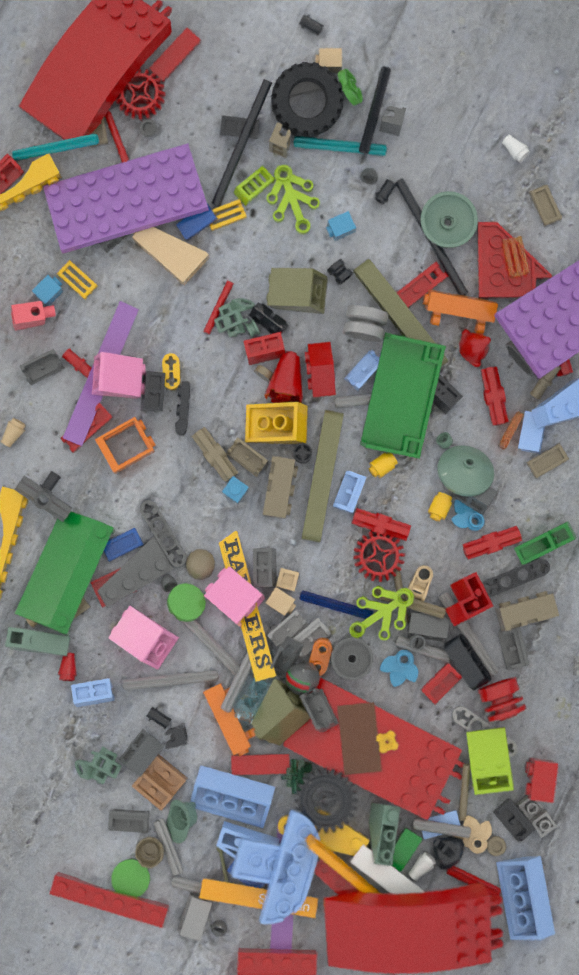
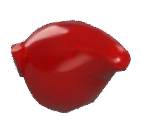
M465 329L459 342L460 354L474 367H480L481 360L487 356L490 350L491 338L479 332L471 333L468 329Z

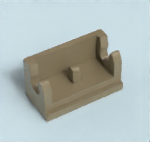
M277 122L269 140V151L287 158L291 131L289 129L286 136H282V133H280L282 124Z
M238 437L227 451L228 456L256 477L268 463L266 458Z

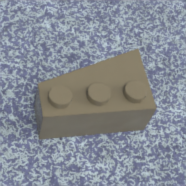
M272 456L263 516L286 519V515L290 516L292 504H288L289 496L293 497L295 485H291L292 478L297 477L298 466H295L294 459Z
M547 591L536 593V598L529 599V596L518 598V603L511 604L510 601L500 603L499 608H496L495 611L501 631H508L516 627L526 626L527 624L559 616L553 593L548 594Z

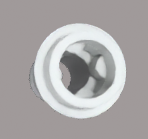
M508 135L502 142L515 161L522 162L530 153L528 146L511 135Z
M428 852L420 854L408 874L417 881L435 868V859Z

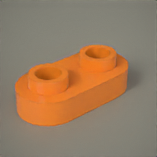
M318 638L314 642L309 662L321 666L318 670L320 676L326 672L332 653V643L327 638ZM321 646L326 648L324 652L319 650Z

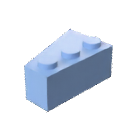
M579 377L568 382L567 385L531 410L537 429L579 418Z
M224 821L217 846L235 859L241 837L279 844L280 838Z

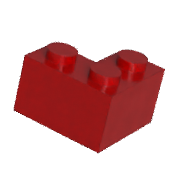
M331 343L308 344V352H304L307 375H311V378L307 379L308 390H312L313 397L336 395Z
M477 572L450 585L458 600V603L446 608L453 626L494 607Z
M529 758V762L525 764V773H528L527 777L530 778V782L526 783L525 795H528V799L554 803L558 763L553 760Z

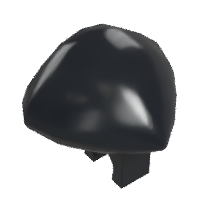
M445 837L433 841L434 857L440 869L448 870L460 862L465 848L463 839Z

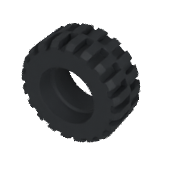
M315 62L296 63L284 70L276 80L271 95V107L277 122L282 124V128L285 130L290 129L291 134L295 136L314 137L325 133L337 122L344 106V93L342 92L341 82L337 80V76L330 72L326 66L323 67ZM302 82L317 84L325 95L323 110L312 118L298 116L290 106V93L296 85Z

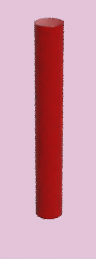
M107 111L105 119L122 163L127 162L129 158L112 113Z
M227 280L203 330L204 333L210 335L215 325L214 320L220 314L219 307L224 306L234 285L233 282Z

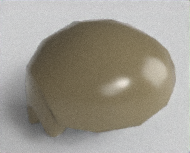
M205 549L194 550L186 560L188 574L197 580H204L210 577L215 568L213 555Z
M146 837L141 839L136 845L135 857L140 866L151 869L158 866L163 860L165 854L164 847L157 838Z

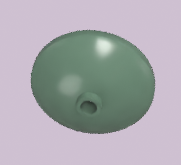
M452 191L441 192L431 197L424 205L421 213V227L425 236L433 244L443 248H456L468 242L474 235L478 224L477 211L473 203L464 195ZM444 221H450L451 225H445Z
M459 445L447 449L441 455L437 465L438 476L443 485L451 492L461 496L472 497L486 492L494 479V467L490 459L482 451L471 446Z

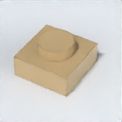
M281 568L276 587L295 591L299 572Z

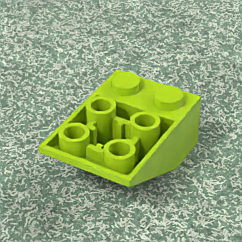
M505 727L466 732L475 795L514 790Z

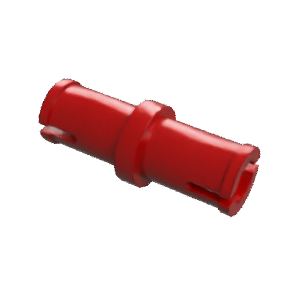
M68 348L62 355V358L75 367L74 370L76 372L79 371L88 378L92 367L86 363L87 360L81 359Z

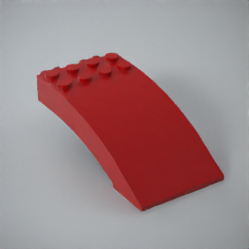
M92 0L53 48L23 97L19 108L64 140L92 134L101 124V120L135 73L172 33L171 20L168 18L172 13V8L166 6L160 13L159 10L163 5L161 0H157L152 6L143 0Z
M320 677L316 688L319 690L323 689L338 722L337 706L370 703ZM376 705L377 733L384 735L388 731H393L395 733V742L398 743L396 750H387L386 753L380 752L382 771L345 775L339 724L322 733L316 731L310 718L283 743L284 747L323 768H328L329 771L335 769V774L343 772L342 777H349L348 781L428 820L432 810L444 815V809L435 806L438 799L445 804L450 803V799L440 794L450 775L457 779H462L460 773L452 771L455 764L461 768L465 764L458 760L462 749Z
M483 883L419 893L377 894L358 891L324 898L327 964L330 967L371 973L414 974L454 970L490 963L491 950L503 947V940L500 939L503 935V930L500 928L491 929V917L499 916L503 913L502 907L497 906L502 903V897L499 895L490 896Z

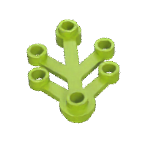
M280 165L274 171L276 182L266 197L268 204H276L278 201L277 195L282 185L284 186L286 192L278 209L273 213V219L276 222H282L284 220V212L290 202L297 221L295 224L296 231L302 235L307 234L310 231V222L303 217L297 200L308 204L312 210L319 208L320 201L316 197H310L293 189L291 182L302 186L305 192L312 191L313 182L294 175L289 166ZM286 172L287 176L285 178H282L280 176V173ZM306 183L311 184V188L306 189L304 185ZM275 196L276 199L275 201H270L269 197ZM315 200L318 204L316 206H312L310 204L311 201ZM277 213L282 214V218L277 219L275 215ZM301 224L306 225V229L301 230L299 226Z
M382 586L374 587L372 595L375 598L386 597L394 599L389 604L371 601L365 596L358 598L356 604L359 608H370L378 611L362 622H354L349 628L351 636L355 638L364 635L367 627L383 617L382 628L378 636L383 641L388 640L391 636L389 628L392 611L398 606V618L394 622V627L397 630L404 629L407 624L405 620L407 607L414 601V594L408 588H401L395 592L385 590ZM375 589H380L381 595H377ZM402 594H406L408 596V600H403ZM361 599L366 601L365 606L360 604ZM397 621H402L403 627H399ZM360 626L361 632H357L355 627ZM382 631H386L388 637H383Z

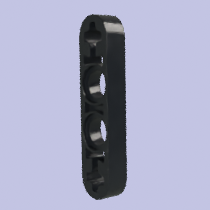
M537 559L487 579L482 584L484 588L486 583L488 586L495 584L493 580L496 579L500 590L497 591V587L491 589V593L488 596L492 597L548 574L550 564L545 559ZM539 562L545 564L544 572L542 573L540 570L533 572L536 575L533 577L532 571L528 566L532 565L533 569L538 567ZM519 570H527L528 578L526 580L519 579ZM503 576H507L511 580L508 587H503L500 584V579Z

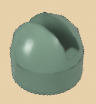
M443 432L438 435L436 443L441 448L448 449L453 444V439L449 433Z

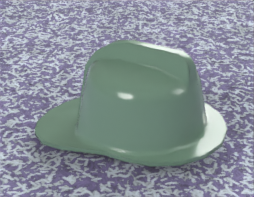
M173 800L171 802L166 825L172 841L177 844L183 843L186 840L189 829L197 822L195 802H181L180 800Z

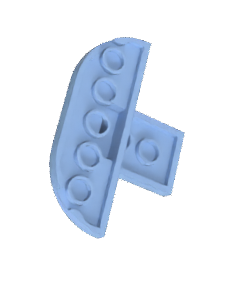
M290 810L281 844L241 837L231 876L233 878L269 884L259 918L261 924L278 923L284 921V918L291 913H296L304 903L309 891L318 855L308 848L305 838L312 834L319 841L320 839L312 822L305 815L295 810Z

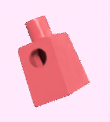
M42 301L11 305V316L15 331L44 325L46 318L56 316L54 305L43 307Z

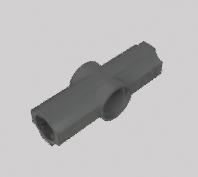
M25 475L14 489L32 501L37 508L44 509L62 522L72 510L71 506L54 496L49 489L41 487ZM46 495L48 502H41L39 496Z

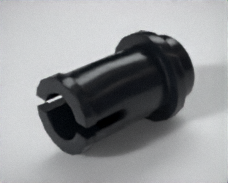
M304 14L299 22L301 28L305 27L317 36L324 27L323 24L310 18L309 14Z
M386 179L379 192L375 193L376 197L374 199L383 205L385 202L387 203L389 201L388 197L396 188V184Z
M50 471V474L40 486L52 492V489L61 477Z
M152 707L146 717L149 718V721L152 720L166 729L172 718L158 711L157 707Z

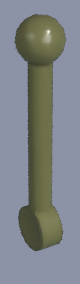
M217 846L224 882L229 883L223 850Z

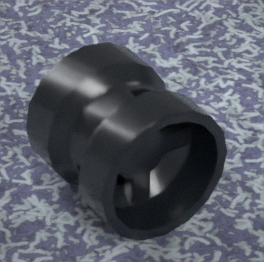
M342 259L337 260L327 269V272L335 277V282L338 285H341L353 275V272L345 267Z
M305 443L296 445L293 450L295 461L301 464L309 462L312 457L311 447Z

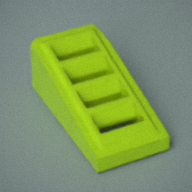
M262 165L240 183L233 193L246 206L273 183L275 178ZM261 174L265 178L266 182H264L258 175ZM253 179H255L259 183L260 187L253 181ZM248 184L253 188L254 192L247 186Z

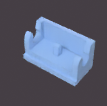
M369 350L344 379L359 391L377 371L380 357L373 350Z
M525 411L518 449L540 454L545 427L537 429L533 414L530 411Z
M346 471L333 507L353 514L366 477L352 471Z
M110 678L71 685L74 705L76 707H83L115 701Z

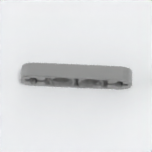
M457 706L452 711L453 720L469 732L473 731L471 724L476 720L481 722V730L494 728L463 706ZM464 710V715L468 718L470 715L473 716L467 726L464 725L467 722L464 719H456L458 717L457 711L461 712ZM507 737L508 745L511 743V748L513 749L512 752H509V756L513 757L517 753L518 747L513 740Z

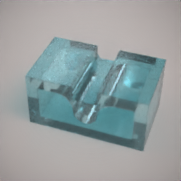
M254 678L248 687L247 694L244 693L236 704L235 717L252 726L251 723L271 684L264 680L256 682Z

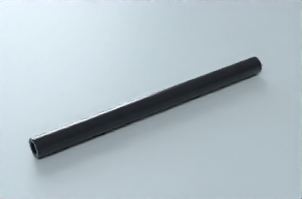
M263 79L211 202L218 207L222 203L271 88L272 82Z
M401 178L395 184L422 230V211L404 179ZM427 238L458 294L466 295L468 291L443 247L433 244Z

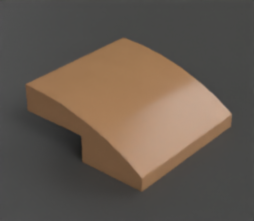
M158 754L142 776H139L132 787L162 811L188 778Z

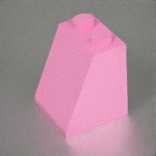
M106 352L97 354L94 357L92 395L134 399L141 397V394L144 392L142 375L145 374L143 359Z
M231 567L223 568L217 576L219 579L214 584L210 583L207 586L204 596L241 627L242 623L240 620L244 616L247 617L256 607L255 603L259 607L266 598Z
M129 606L123 612L119 623L112 629L109 639L141 662L158 670L179 637L142 612Z

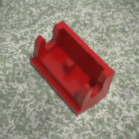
M8 153L0 160V194L4 193L25 173Z
M281 332L243 341L249 365L279 359L285 353Z
M446 663L420 690L436 705L462 679V676L449 663Z

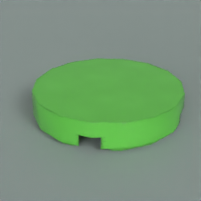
M348 69L339 71L338 79L341 82L345 96L354 106L360 104L363 101L361 89L357 88L355 84L356 78Z
M179 584L168 595V610L179 621H194L201 616L205 609L206 601L204 594L192 584Z
M137 859L123 860L113 870L111 876L112 886L118 893L139 897L148 889L150 883L149 870L140 866Z

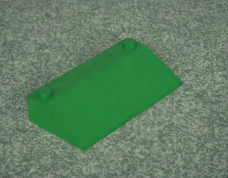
M385 332L360 445L369 449L420 459L446 346Z
M70 511L63 522L57 519L15 614L69 636V628L111 534L115 532L114 527Z

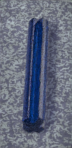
M304 590L300 593L299 599L301 601L359 618L367 619L374 614L373 610L361 609L358 606Z

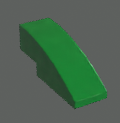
M569 521L515 547L514 550L522 565L575 540L577 537Z
M406 827L402 830L395 842L392 867L401 873L422 841L421 836Z

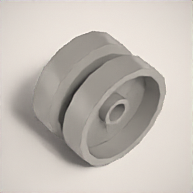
M350 305L347 307L346 317L350 321L344 323V335L365 341L381 342L384 340L385 330L380 326L387 324V312L367 306Z

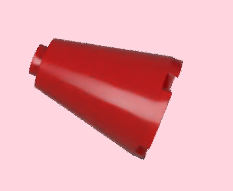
M286 351L279 359L264 395L266 399L268 397L271 398L272 403H302L300 357L296 352Z

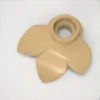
M468 815L464 820L463 826L471 828L470 837H454L463 839L465 847H469L473 853L479 854L487 848V839L492 834V827L489 821L480 824L475 818ZM476 840L481 841L480 847L474 846Z

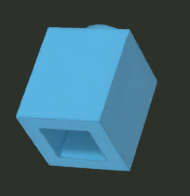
M349 211L327 221L326 231L329 237H333L335 241L356 232V226Z
M49 275L32 290L46 306L54 302L64 291L61 288L63 284L55 276L51 278Z
M233 476L222 493L239 504L249 490V487Z

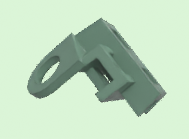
M237 298L219 307L221 317L214 320L218 332L223 333L227 331L229 337H237V334L246 333L243 323L247 322L248 319H243L241 312L252 309L255 303L245 298ZM232 315L234 317L235 323H233L231 319Z
M103 746L99 753L91 752V754L95 755L92 762L81 759L75 762L76 771L81 778L86 780L94 779L98 784H104L107 776L116 779L122 765L115 762L117 754ZM102 760H105L102 767H99ZM79 764L81 765V767H82V769H83V773H82L81 770H80Z

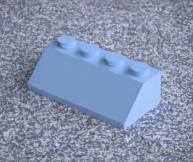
M200 765L190 802H195L196 809L263 828L275 787Z
M526 856L496 862L510 940H542L554 935L555 930L541 856Z

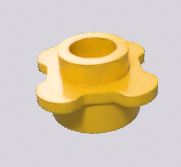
M388 731L384 735H377L376 740L380 744V752L386 753L387 750H396L398 748L393 731Z

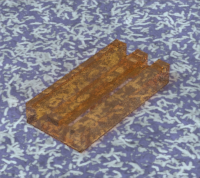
M522 236L503 239L502 243L510 278L529 274L530 271ZM515 242H518L524 271L521 270ZM509 243H511L517 272H514L513 265L508 247Z
M518 411L514 414L498 447L503 450L507 448L524 416L523 413Z

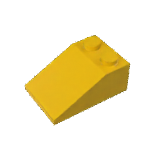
M299 402L246 405L245 442L306 444L308 406Z

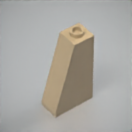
M152 227L133 233V241L184 286L209 259L207 252L157 228Z

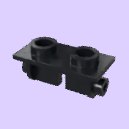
M258 302L256 306H253L249 316L255 323L267 329L268 333L281 332L282 334L289 326L286 324L287 321L277 314L271 318L270 315L273 311L264 303L260 304Z

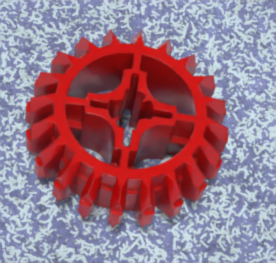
M139 69L138 73L132 77L117 97L116 104L120 105V111L125 110V116L131 114V118L135 119L136 115H138L139 120H142V115H146V118L149 119V113L156 116L155 109H162L160 104L165 103V100L162 98L166 96L165 91H162L165 87L164 84H160V78L155 79L156 74L154 72L149 75V70L146 69L142 73L141 69ZM135 82H142L140 85L133 84ZM150 85L156 91L154 99H151L148 94ZM127 89L133 95L130 104L125 100ZM143 92L144 96L139 95L137 97V93L141 94ZM142 103L147 104L145 107H138Z
M379 531L376 533V536L369 532V539L363 535L362 539L365 542H357L361 548H354V551L358 552L359 555H354L353 559H359L360 561L354 565L355 567L362 566L358 571L359 573H362L364 570L367 572L364 578L371 574V581H374L376 576H378L379 582H382V576H385V579L388 581L390 580L389 573L393 577L396 576V573L393 571L394 569L397 571L402 570L397 564H404L403 560H399V557L405 556V553H399V550H402L404 547L396 546L400 540L397 539L393 542L394 535L392 534L387 538V532H384L383 536H380ZM377 540L387 542L392 548L382 550L377 544ZM371 543L373 554L363 559L364 549ZM376 551L383 552V554L388 552V554L382 557V563L378 559L370 560L376 555ZM395 553L394 563L387 570L385 559L387 556ZM375 562L379 565L382 572H375L369 569L366 564Z

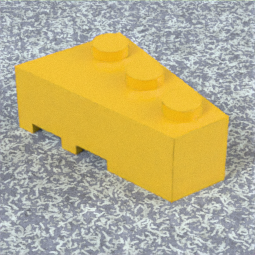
M321 808L317 810L320 814L331 815V813ZM342 822L343 829L336 825V832H333L331 828H329L328 833H325L323 828L318 832L320 842L331 851L355 856L363 845L367 846L370 841L367 836Z

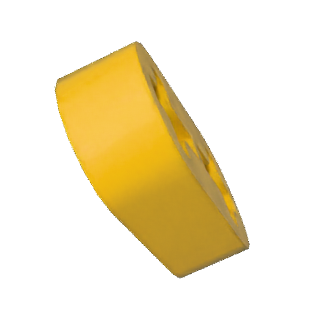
M169 353L162 360V370L165 373V387L169 390H176L181 383L180 361L177 355ZM171 357L176 361L173 364V370H170L169 364H166V361H169ZM170 373H173L174 379L177 380L174 386H170L167 383V380H170Z

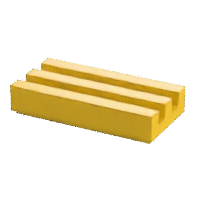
M240 199L212 209L217 214L238 206V208L217 215V220L241 212V215L215 225L213 223L210 224L211 231L247 218Z
M70 260L57 273L84 300L98 287L95 282ZM71 266L92 286L88 288L67 268ZM66 272L82 288H84L86 292L83 293L68 278H66L63 275V273Z

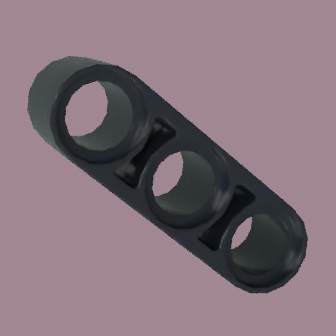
M459 634L444 643L446 653L472 690H477L491 681L489 671L463 634Z

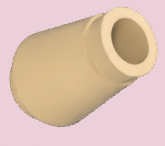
M12 418L11 421H8L1 443L11 447L25 432L24 428L26 425L20 420Z

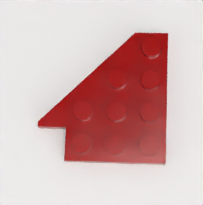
M478 222V298H521L536 288V279L552 278V274L498 222Z

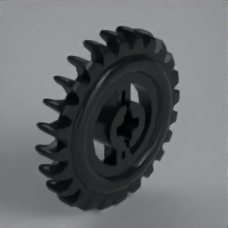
M324 768L323 774L320 769H316V776L309 772L310 779L303 777L305 784L299 783L298 786L301 791H295V794L300 796L294 799V802L300 804L295 809L301 810V813L314 826H317V832H320L322 828L325 833L329 832V828L336 832V825L343 829L342 822L350 824L347 817L354 818L355 815L351 810L358 809L352 805L359 801L352 797L357 794V791L350 790L354 783L347 785L349 777L341 779L343 772L338 773L336 776L335 769H332L330 774L328 773V768ZM321 786L332 787L338 793L334 794L331 791H325L320 793L316 800L312 801L314 792ZM338 796V798L333 799L328 803L321 802L314 805V803L322 801L326 797L334 798ZM340 800L338 809L331 815L320 814L314 808L318 806L323 810H328L334 807L336 802Z

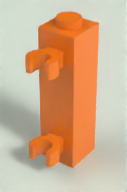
M430 289L423 299L425 309L433 311L430 319L431 325L439 326L441 313L476 319L474 331L484 334L486 321L495 322L494 315L497 313L498 303L495 301Z
M222 683L203 691L233 755L238 753L239 756H242L249 752L248 748L251 747L249 739L256 736L254 734L255 729L253 727L244 731L234 708L229 713L221 709V705L230 687L224 689Z

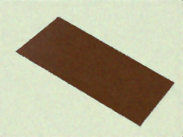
M374 702L337 706L345 775L382 771L379 742L376 740L378 733Z

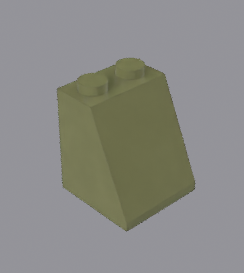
M271 268V273L268 277L269 292L266 296L268 306L279 310L324 314L328 276L313 268Z
M275 679L271 683L251 724L255 729L254 734L260 740L263 739L270 744L274 743L280 746L310 719V716L300 695L292 693L286 683Z

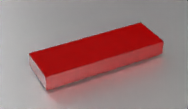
M186 28L151 65L149 70L152 73L154 72L156 77L164 82L199 45L201 39Z
M289 754L231 755V772L233 775L290 774Z

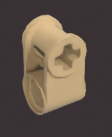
M419 566L415 570L412 581H410L408 589L413 592L414 598L423 602L433 578V571L428 566ZM425 568L429 571V576L423 580L419 577V571Z

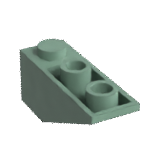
M8 627L5 646L11 650L67 656L70 637Z
M371 803L369 829L374 864L392 866L400 807Z

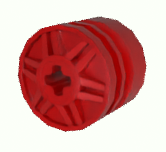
M516 677L507 678L478 689L481 701H491L492 704L484 709L485 712H495L487 716L489 722L512 718L527 709L525 703L516 705V703L524 700L523 696L513 697V693L520 690Z

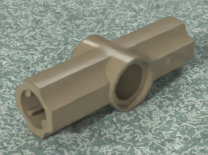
M205 427L191 436L202 450L206 460L216 469L225 483L238 474V471L227 458L226 452L218 442H215Z

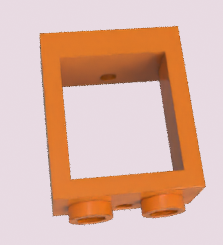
M133 417L95 439L115 474L155 452L153 447L156 444L151 436L147 437L144 433L146 427L141 419L137 420L136 417ZM135 425L148 449L119 465L106 441Z

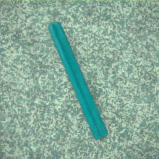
M90 134L13 150L12 158L15 161L97 145L99 144V136L97 134Z
M294 137L293 145L297 148L364 154L359 152L361 142ZM371 143L368 154L385 156L387 146Z

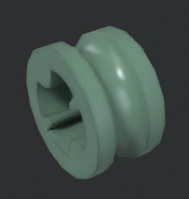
M252 319L250 323H244L251 338H254L255 334L260 335V331Z

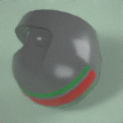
M301 661L299 664L291 666L285 678L287 687L292 693L297 695L312 692L320 681L318 669L314 664L307 661Z

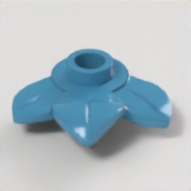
M455 500L454 510L457 515L451 518L454 525L459 528L468 527L472 531L480 530L485 523L483 515L459 500ZM472 519L477 520V525L472 523Z
M401 650L395 656L386 657L380 666V671L390 672V681L394 687L401 685L406 678L411 682H415L418 678V668L414 664V656L408 650ZM402 656H407L408 661L406 663L401 662Z

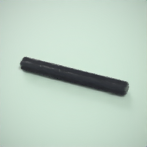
M381 67L359 148L360 153H369L391 73L390 67Z

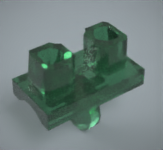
M291 759V767L286 768V775H281V780H286V787H291V794H295V791H301L298 784H305L303 781L304 773L312 772V763L301 759Z

